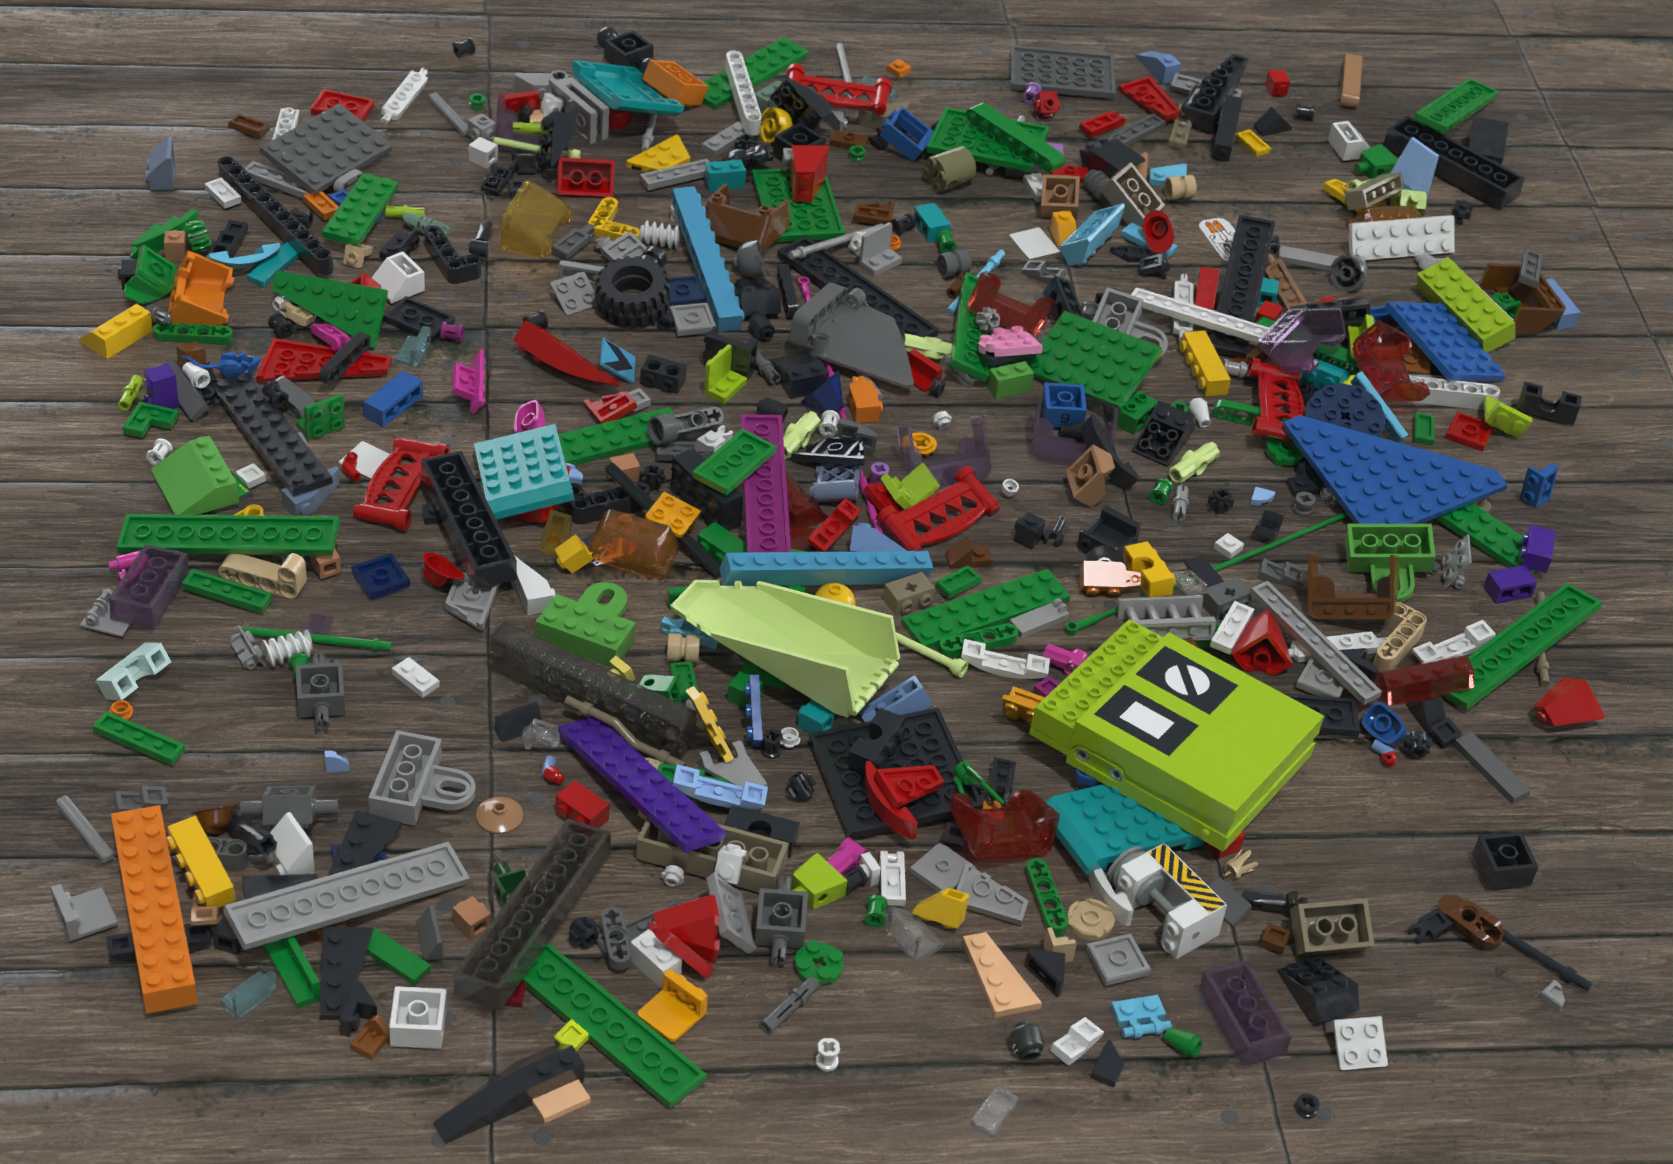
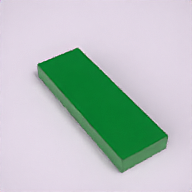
M376 928L373 929L367 955L414 986L431 971L429 963Z

